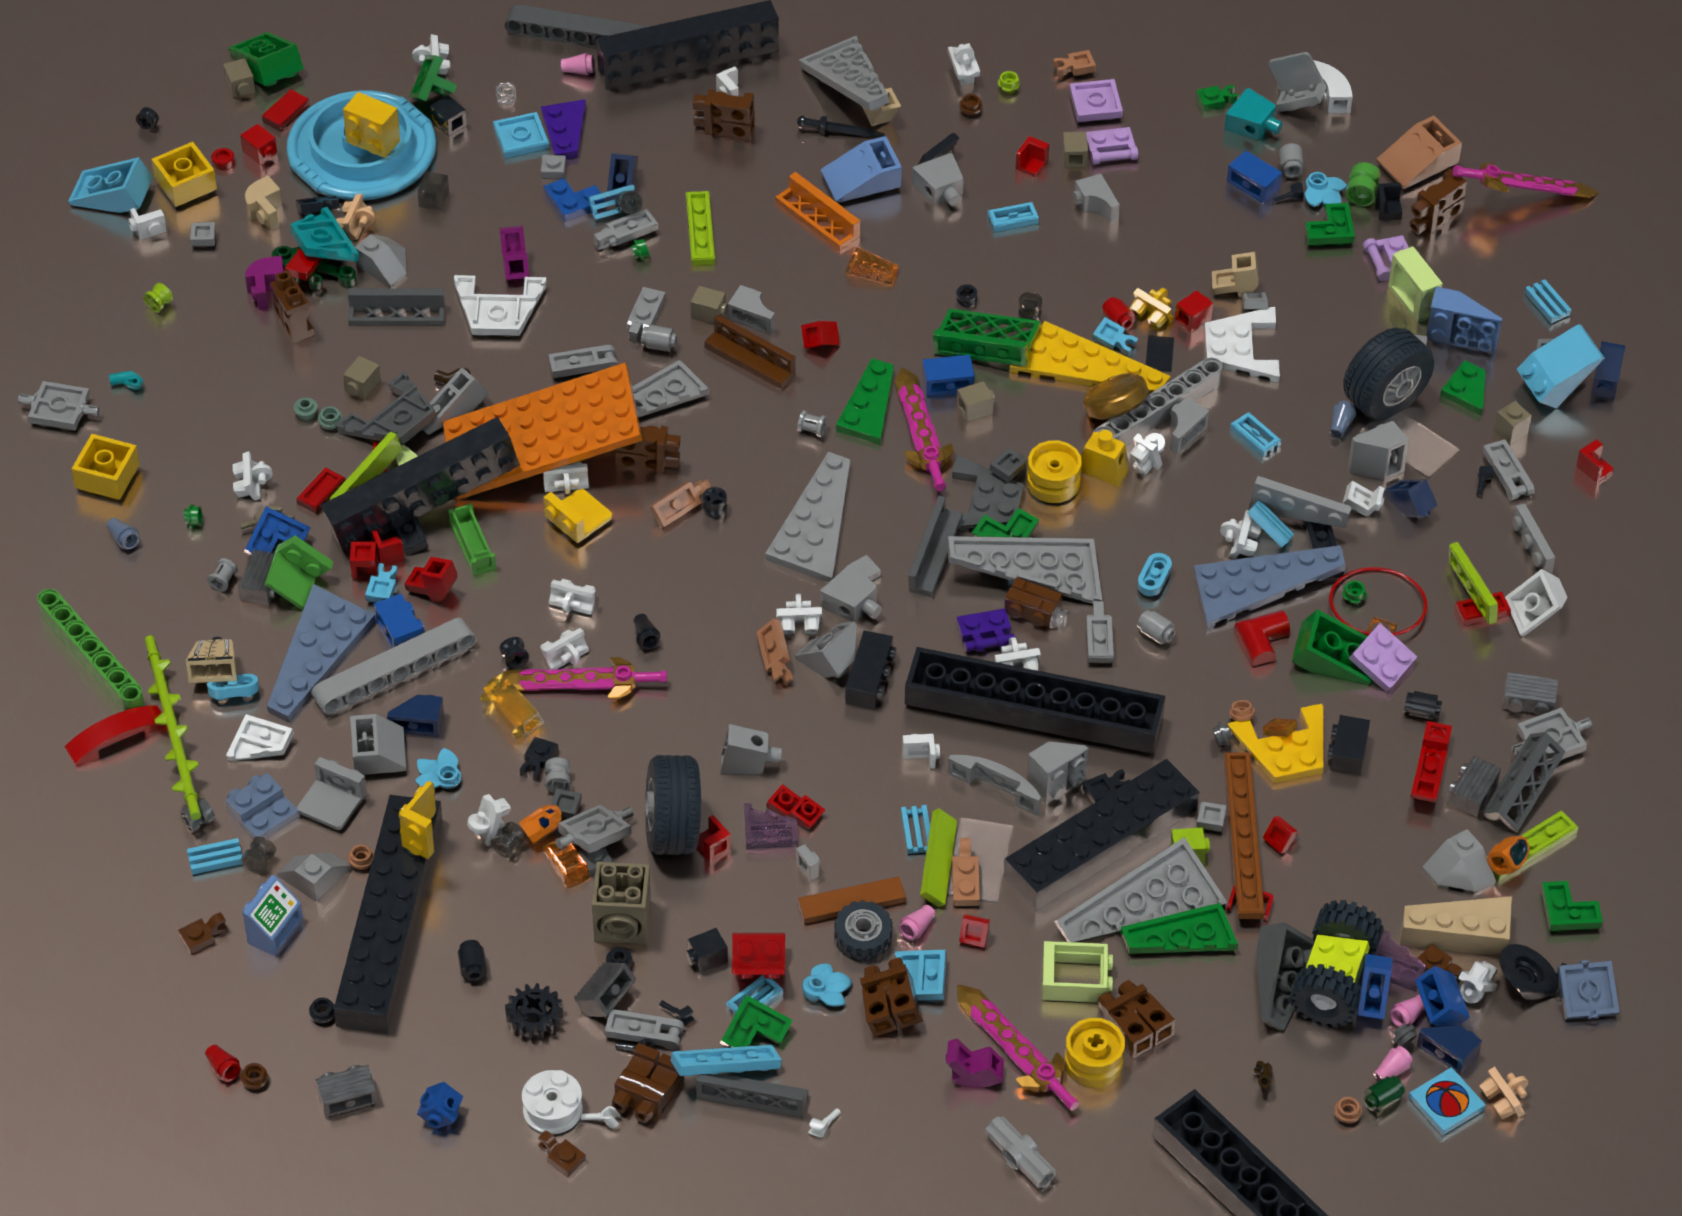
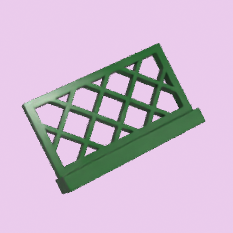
M949 308L939 330L935 329L933 333L934 354L945 356L970 355L971 359L1026 367L1028 354L1041 327V321ZM952 317H953V318H960V319H963V320H960V321H957V322H953V321H952ZM978 321L986 322L978 326L975 324ZM1002 324L1008 325L1007 327L1001 329L998 327ZM967 325L971 327L970 329L964 331L960 329ZM1022 328H1032L1025 332L1021 330ZM988 329L993 330V332H990L988 334H985L983 331ZM1015 332L1017 335L1008 337L1006 334Z

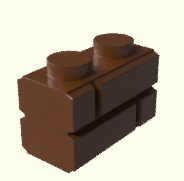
M1016 577L1006 594L1004 608L1012 617H1022L1030 620L1037 626L1044 625L1051 628L1061 610L1063 594Z

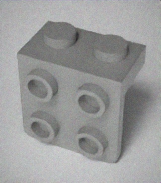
M1302 52L1269 61L1268 66L1281 90L1276 103L1279 112L1294 111L1298 108L1313 107L1320 104L1327 87L1310 53Z
M319 757L314 764L316 781L301 800L297 809L299 814L340 830L367 794L365 776L359 771L350 770L333 760Z

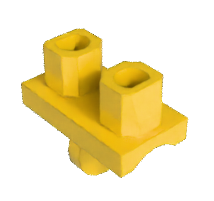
M1139 288L1134 291L1135 300L1130 310L1135 316L1141 318L1147 310L1150 311L1152 314L1147 320L1156 329H1159L1165 322L1171 324L1175 318L1171 315L1172 309L1169 307L1172 301L1167 298L1169 294L1167 289L1161 288L1158 292L1152 289L1149 294Z

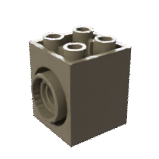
M597 862L592 900L594 942L647 944L651 906L650 864Z

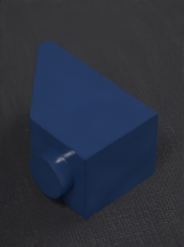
M611 153L607 191L635 184L638 156ZM626 191L606 197V200L628 196L629 192Z
M1601 342L1600 352L1604 359L1596 367L1591 394L1615 398L1625 345Z
M1427 479L1400 480L1386 488L1383 492V496L1406 517L1424 518L1431 514V509L1438 506Z
M416 695L389 711L387 719L402 726L406 734L439 737L444 715L443 697Z
M1462 1026L1422 1028L1419 1031L1417 1047L1448 1068L1452 1067L1458 1075H1461L1479 1056L1482 1040L1474 1032L1468 1031Z

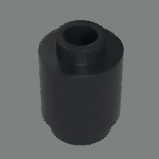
M1414 691V693L1407 692L1404 712L1410 713L1409 716L1434 720V715L1440 716L1442 701L1438 700V695Z
M477 940L462 942L457 952L461 975L463 978L471 981L479 980L487 973L484 948Z

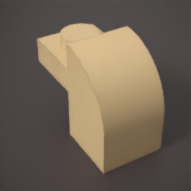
M266 176L252 183L245 192L246 209L250 221L258 218L261 224H265L270 230L279 227L276 208L282 206L281 190L269 176Z
M1255 252L1232 255V268L1212 271L1214 295L1238 292L1240 298L1243 292H1253L1259 283L1258 262Z

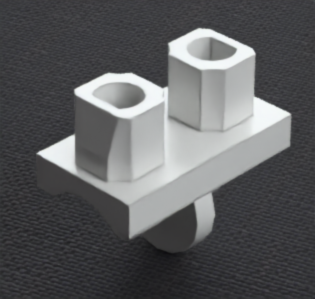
M431 34L429 46L420 45L412 52L413 60L420 65L423 64L426 55H436L443 58L438 71L440 75L446 76L450 68V61L446 60L449 45L438 43L437 35Z
M970 43L960 44L958 47H948V55L960 84L974 83V77L980 76V69Z
M1137 433L1133 438L1135 447L1130 452L1131 458L1135 461L1133 464L1134 469L1143 475H1146L1152 467L1159 470L1163 465L1159 453L1165 448L1164 437L1161 434L1152 433L1143 440L1142 436Z
M248 451L242 453L243 461L232 464L233 473L237 480L243 478V480L233 483V490L239 498L250 495L256 501L261 499L260 484H265L267 480L271 479L273 471L263 461L254 462L251 459V453Z
M575 462L543 473L545 492L565 491V494H570V490L589 488L587 464H582L581 462Z
M1249 510L1245 511L1243 520L1239 521L1238 524L1237 520L1230 519V521L1224 522L1220 528V533L1227 542H1231L1234 539L1229 557L1234 559L1238 557L1239 553L1252 557L1257 549L1258 542L1248 539L1247 536L1257 540L1262 528L1248 515L1247 512Z
M566 579L561 581L553 580L551 582L549 605L561 607L563 613L567 614L573 610L592 615L596 592L594 586L585 585L580 587L573 585L570 580Z
M795 594V601H786V608L776 609V619L781 621L784 635L795 634L794 623H804L806 634H817L819 622L822 621V607H811V601H801V594Z
M581 628L575 631L567 630L561 634L560 639L556 642L547 641L540 646L548 670L558 669L569 662L573 665L580 663V656L589 651L585 642L584 631Z
M1012 637L1009 638L1008 646L1001 647L1002 654L994 656V662L1038 670V661L1041 654L1039 648L1027 650L1026 643L1017 644L1016 638Z
M490 794L482 797L478 813L469 816L467 826L474 835H482L487 846L493 845L496 835L504 833L506 826L501 818L509 815L511 807L504 798L494 800Z
M1475 961L1470 971H1462L1459 979L1466 981L1460 990L1463 999L1468 1003H1477L1483 998L1484 992L1494 991L1498 984L1492 980L1499 969L1487 961L1482 963Z

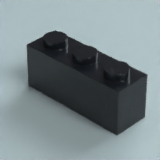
M863 631L845 688V704L875 710L877 701H882L885 689L883 681H888L891 666L888 665L890 661L894 662L897 647L893 646V636Z

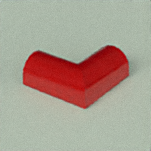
M1282 610L1235 623L1234 631L1252 667L1276 660V653L1270 641L1290 636V623L1285 611Z

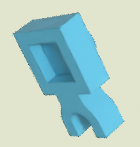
M1104 317L1092 336L1093 340L1111 350L1115 346L1118 347L1126 356H1129L1132 348L1125 344H1131L1135 347L1138 338L1132 335H1125V328Z
M379 563L377 567L378 577L371 576L365 593L366 601L377 603L393 597L396 588V580L394 579L398 574L397 566L393 565L390 572H384V564Z

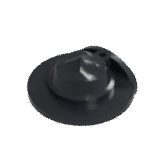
M1520 944L1508 945L1501 951L1499 955L1501 970L1523 998L1531 1000L1541 999L1553 995L1558 990V977L1555 970L1537 951Z

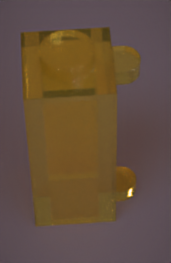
M503 673L491 679L487 686L483 688L484 693L481 695L480 700L483 703L489 701L493 703L516 728L512 733L516 739L522 736L527 738L545 723L539 712Z

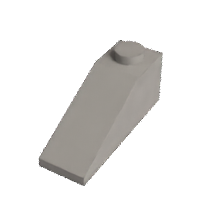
M461 368L430 402L435 409L437 418L424 427L423 430L429 435L442 428L444 421L470 413L490 392L465 369Z

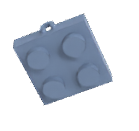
M1590 960L1579 961V964L1558 966L1557 970L1565 1020L1587 1018L1588 1020L1591 1018L1598 1019L1602 1016H1612L1620 1013L1612 961L1590 963Z

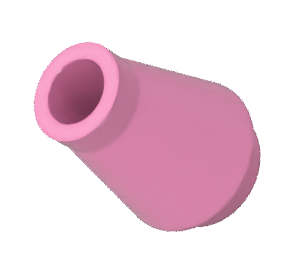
M584 53L561 59L562 72L590 75V73L595 72L594 55Z
M924 905L921 909L903 917L899 924V931L902 936L908 940L919 939L935 917L934 909L929 905Z
M1420 994L1393 1005L1390 1011V1018L1397 1027L1403 1024L1407 1026L1412 1025L1425 1010Z
M1401 1046L1391 1048L1373 1075L1378 1081L1386 1076H1398L1410 1068L1413 1058Z

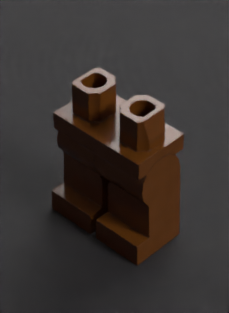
M709 89L707 96L695 94L692 103L693 109L696 110L693 119L694 126L705 127L706 135L714 133L724 137L751 140L755 128L754 93L745 92L742 97Z
M1451 168L1444 173L1443 181L1439 184L1431 185L1426 191L1421 190L1418 192L1417 202L1411 206V212L1415 218L1409 223L1410 229L1415 233L1420 234L1426 230L1432 234L1436 231V228L1441 227L1463 212L1467 181L1462 177H1454Z
M287 270L276 274V280L270 282L274 313L292 343H296L315 336L314 328L308 320L309 312L307 308H310L309 302L294 277Z
M640 426L643 441L616 449V467L647 471L657 470L656 473L664 474L665 467L678 468L681 436L668 434V427L661 426L660 429L656 426Z
M899 957L888 962L889 969L882 972L875 965L866 967L864 969V977L860 978L866 1022L874 1037L897 1030L896 1021L900 1029L923 1022L916 998L913 978Z
M1127 980L1118 987L1120 995L1118 998L1115 999L1110 992H1106L1098 998V1006L1103 1012V1019L1111 1021L1121 1030L1125 1038L1127 1053L1132 1059L1152 1049V1045L1157 1046L1175 1035L1176 1020L1152 994L1147 992V988L1143 984L1136 986L1130 980Z
M638 1043L629 1064L614 1084L615 1094L612 1099V1107L620 1113H625L628 1106L636 1108L634 1117L643 1123H647L652 1116L657 1118L660 1116L662 1109L683 1081L684 1076H679L671 1062V1056L662 1053L660 1057L659 1051Z

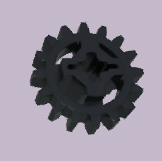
M536 983L535 987L530 989V986L526 984L524 991L518 988L515 989L516 997L508 996L509 1003L505 1004L506 1022L510 1023L512 1031L519 1029V1036L527 1032L530 1039L533 1038L534 1033H538L542 1038L544 1037V1031L547 1030L552 1034L553 1025L560 1026V1018H563L562 999H558L557 991L550 993L549 986L540 989L539 983Z

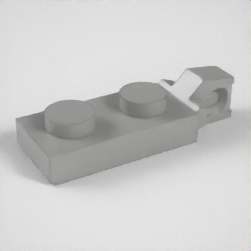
M648 209L641 210L607 223L601 232L594 234V245L600 250L608 248L610 245L616 246L658 230V223Z
M646 287L642 288L628 318L627 327L630 328L629 341L638 343L644 326L654 325L665 301V292Z
M1093 601V615H1087L1088 663H1113L1112 616L1104 615L1103 601Z

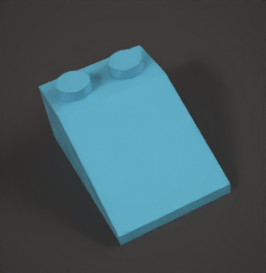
M139 157L83 170L68 203L73 206L117 213L127 212L132 208L137 210L142 205L153 176Z
M1578 324L1532 352L1517 368V371L1539 403L1557 408L1601 363L1604 356L1582 325Z

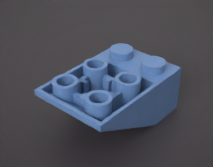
M886 136L864 141L820 169L837 203L899 188L902 185V166Z
M1436 287L1430 308L1426 334L1427 340L1496 353L1502 318L1460 291Z

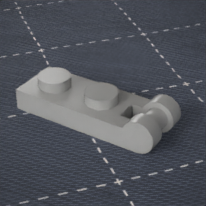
M612 345L548 354L553 378L600 371L618 365V360L614 357L616 355L615 349Z
M1506 439L1483 446L1482 452L1505 488L1510 501L1518 499L1521 495L1529 496L1534 494L1535 490L1532 481ZM1518 482H1519V483H1520V486H1517V487H1516V485H1515L1514 483H1518Z
M612 1009L605 1027V1037L635 1042L650 1039L654 1045L664 1046L668 1050H677L680 1043L678 1036L683 1031L684 1023L672 1018ZM661 1030H667L668 1034L661 1033Z

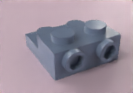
M268 773L263 776H253L246 787L241 790L238 788L233 789L225 800L227 812L257 844L300 817L299 810L283 795L282 787Z

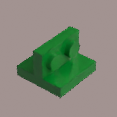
M426 55L409 98L416 101H426L430 92L440 96H446L447 93L455 92L456 84L437 76L443 58L436 55Z

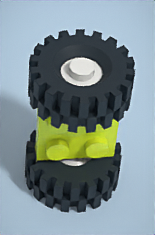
M1334 900L1331 901L1330 905L1326 903L1323 908L1321 907L1312 932L1315 942L1306 967H1303L1298 972L1290 994L1291 1006H1295L1294 1010L1297 1013L1302 1012L1301 1017L1304 1019L1309 1017L1312 1019L1311 1022L1317 1023L1318 1021L1326 1027L1328 1024H1331L1332 1027H1338L1339 1023L1345 1026L1347 1022L1350 1023L1353 1020L1361 996L1358 981L1365 963L1366 954L1375 955L1384 929L1383 925H1381V919L1375 918L1376 913L1373 911L1368 912L1366 906L1358 907L1357 903L1353 901L1351 904H1347L1346 900H1341L1338 904Z

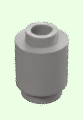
M1293 143L1282 146L1279 150L1282 172L1289 178L1300 176L1304 169L1301 147Z
M655 325L644 326L641 335V345L646 346L647 349L670 352L671 348L676 347L677 334H674L673 328Z
M1146 610L1137 622V627L1140 628L1143 634L1161 645L1170 642L1176 633L1174 630L1175 624L1155 611Z

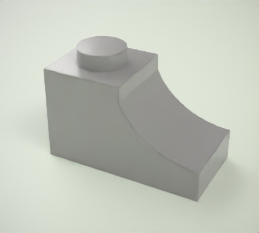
M1102 174L1075 181V191L1072 193L1073 200L1076 205L1079 204L1083 213L1094 212L1100 214L1109 223L1119 221L1120 204Z
M740 285L728 303V320L771 335L775 329V313L768 310L762 304V292Z
M1188 397L1180 403H1176L1170 412V426L1174 428V432L1171 435L1170 450L1176 454H1179L1208 427L1210 411Z

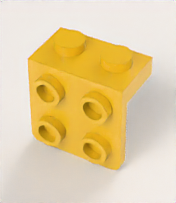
M584 489L576 490L563 500H560L552 492L544 496L545 517L576 543H579L612 519V512Z
M427 781L423 787L420 786L416 790L414 798L409 804H405L399 812L402 846L409 849L414 855H420L426 859H429L434 853L432 821L430 819L436 812L434 783Z

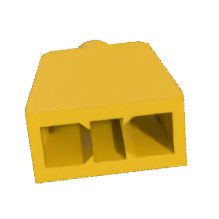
M1109 430L1093 432L1081 454V472L1119 487L1129 471L1126 444L1114 439L1112 432Z

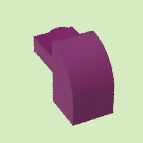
M523 225L499 228L502 262L506 280L530 277Z
M282 256L258 259L246 270L247 293H252V300H257L258 309L268 308L266 291H272L270 282L276 280V274L283 272Z
M957 1038L948 1041L945 1058L946 1064L952 1068V1080L955 1083L965 1087L983 1088L1003 1082L1004 1059L990 1046L971 1052Z

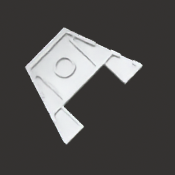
M454 275V285L472 335L520 336L547 285L546 277H525L523 295L475 294V276Z
M1275 307L1206 322L1204 326L1206 358L1213 357L1219 359L1225 370L1236 372L1238 369L1250 372L1252 377L1259 378V375L1269 377L1272 382H1279V360H1254L1252 329L1276 328Z

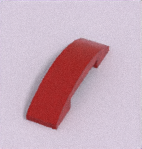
M158 705L136 707L111 715L88 727L65 745V750L77 767L99 757L98 750L141 731L147 736L167 727V725L155 723L154 719L162 714Z
M1427 721L1410 798L1436 803L1452 726Z

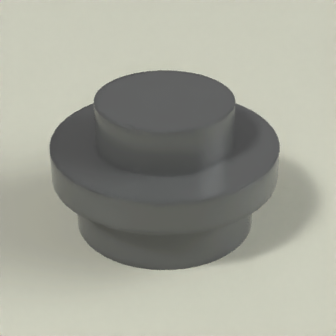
M1220 721L1217 723V726L1212 727L1218 745H1226L1227 747L1230 745L1229 740L1233 739L1228 725L1223 726Z
M1403 1024L1393 1032L1395 1037L1392 1042L1394 1045L1398 1044L1401 1047H1405L1418 1036L1414 1031L1416 1029L1414 1025L1407 1026Z

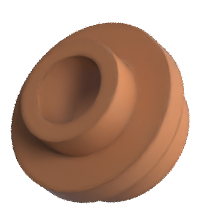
M1239 700L1231 705L1229 715L1233 720L1247 721L1254 717L1255 709L1249 701Z
M356 845L348 854L349 864L355 869H366L371 866L374 853L366 845Z
M1344 1097L1336 1103L1334 1113L1341 1122L1354 1123L1361 1117L1362 1108L1356 1099Z

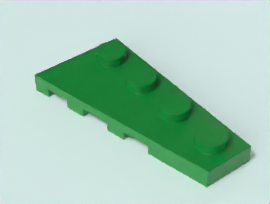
M871 358L836 423L837 432L881 445L882 431L884 429L888 398L894 373L893 364Z
M1221 903L1122 926L1120 930L1129 954L1238 950V942Z

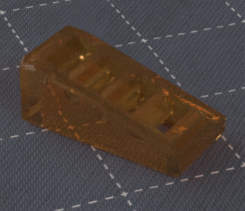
M856 247L845 272L857 277L891 285L899 266ZM885 270L889 271L888 275L884 274Z
M556 840L542 846V850L567 888L576 886L590 878L587 864L572 844L563 847L562 849L565 848V850L556 854L554 853L562 850L557 847Z

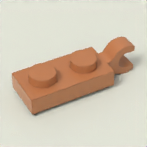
M708 479L704 481L699 480L693 485L691 481L685 482L651 504L649 508L659 527L667 526L701 504L702 501L699 496L706 489L711 488Z
M773 618L756 633L766 671L772 673L775 681L782 678L783 684L787 685L793 680L792 673L785 665L790 661V656L781 621Z
M960 838V856H952L953 906H980L978 856H971L970 838Z

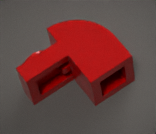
M430 557L424 568L415 567L404 586L406 591L426 594L431 602H440L445 599L456 582L458 575L452 560Z

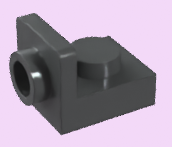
M1007 448L990 463V471L1007 482H1010L1016 475L1023 478L1027 471V459L1020 453Z

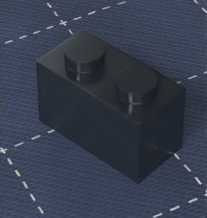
M1340 715L1338 725L1333 724L1331 739L1335 740L1334 745L1329 744L1327 759L1331 760L1330 770L1361 775L1370 720Z

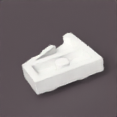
M246 714L226 754L227 760L238 761L284 755L293 737V729Z

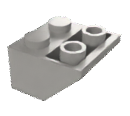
M1394 421L1380 424L1370 431L1360 433L1352 438L1347 470L1351 474L1383 481L1396 476L1405 470L1409 439Z
M377 714L350 716L354 770L359 771L362 775L407 771L404 729L402 726Z
M1049 741L1029 753L1027 781L1037 790L1045 804L1060 799L1065 792L1083 784L1086 780L1088 748L1085 745Z

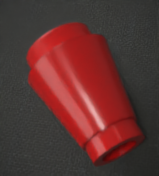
M216 1044L207 1048L205 1056L218 1079L229 1082L240 1074L241 1067L237 1058Z

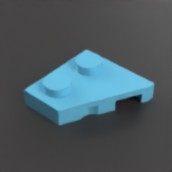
M946 950L895 951V957L902 959L913 978L917 1000H944L947 963Z

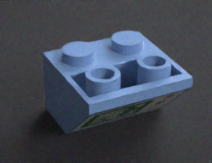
M271 875L266 883L264 882L260 885L257 895L251 902L249 901L245 905L242 912L247 943L275 956L303 919L301 902L274 875Z

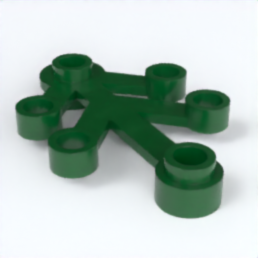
M279 246L272 251V257L282 256V265L285 269L300 249V246L295 248ZM323 258L315 269L316 271L338 277V283L342 287H352L357 283L356 271L351 266L338 268L322 263L332 259ZM313 271L308 278V287L312 290H319L322 287V277ZM294 278L297 283L301 280L298 278Z

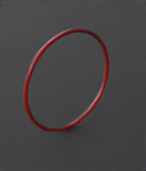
M1381 567L1360 568L1346 573L1334 583L1329 594L1330 608L1335 617L1340 622L1367 636L1371 632L1360 630L1348 624L1339 616L1333 605L1335 588L1348 576L1365 571L1388 572L1408 580L1419 590L1424 602L1421 617L1411 627L1392 633L1394 636L1405 634L1416 628L1423 621L1428 608L1424 591L1413 579L1398 571Z

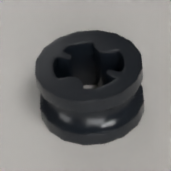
M149 107L142 108L136 116L138 125L146 130H152L159 121L158 114Z
M964 284L957 289L956 296L959 305L971 307L977 303V289L973 285ZM964 294H969V298H965Z

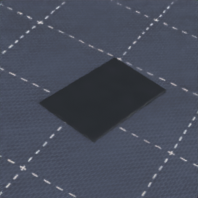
M1148 335L1147 366L1156 370L1172 371L1174 337Z

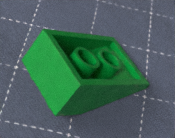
M269 32L228 47L230 54L236 60L246 59L253 75V80L264 86H272L277 83V80L282 78L294 77L297 75V72L304 69L297 44Z
M1318 609L1302 621L1291 662L1315 674L1365 685L1371 683V678L1349 659L1368 636Z

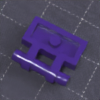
M1005 608L957 616L956 624L966 652L974 650L976 653L983 652L984 649L992 647L1000 649L1002 646L1009 645V638L1015 637L1014 634H1011V625Z

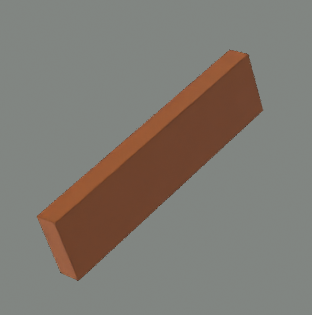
M898 876L799 897L798 905L804 924L835 918L845 905L848 906L854 901H872L877 905L886 907L905 903L906 895Z

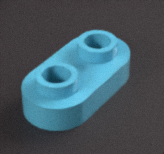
M1154 553L1148 557L1138 577L1137 587L1142 594L1154 596L1161 592L1171 572L1172 561L1169 556L1163 553Z
M253 674L237 675V681L208 682V695L216 700H225L239 696L251 697L259 690L258 677Z

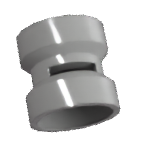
M561 757L547 760L545 763V773L547 775L545 778V788L555 793L556 789L569 790L571 787L569 776L570 762Z

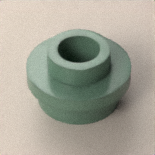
M301 398L294 403L293 410L299 419L310 420L316 415L318 405L311 398Z
M332 406L323 408L318 416L320 426L325 429H334L336 424L343 420L341 412Z

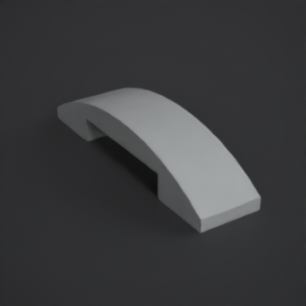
M950 755L948 758L949 775L968 784H971L974 778H978L1016 796L1015 806L1036 816L1039 815L1041 796L1025 778L1012 769L976 756Z

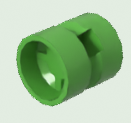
M1362 162L1352 167L1349 177L1350 181L1346 189V198L1350 203L1363 207L1369 206L1375 201L1381 176L1380 170L1375 165Z

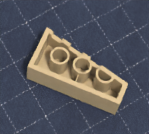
M1512 896L1405 906L1401 924L1400 946L1428 948L1433 944L1444 951L1499 957L1501 951L1509 945Z

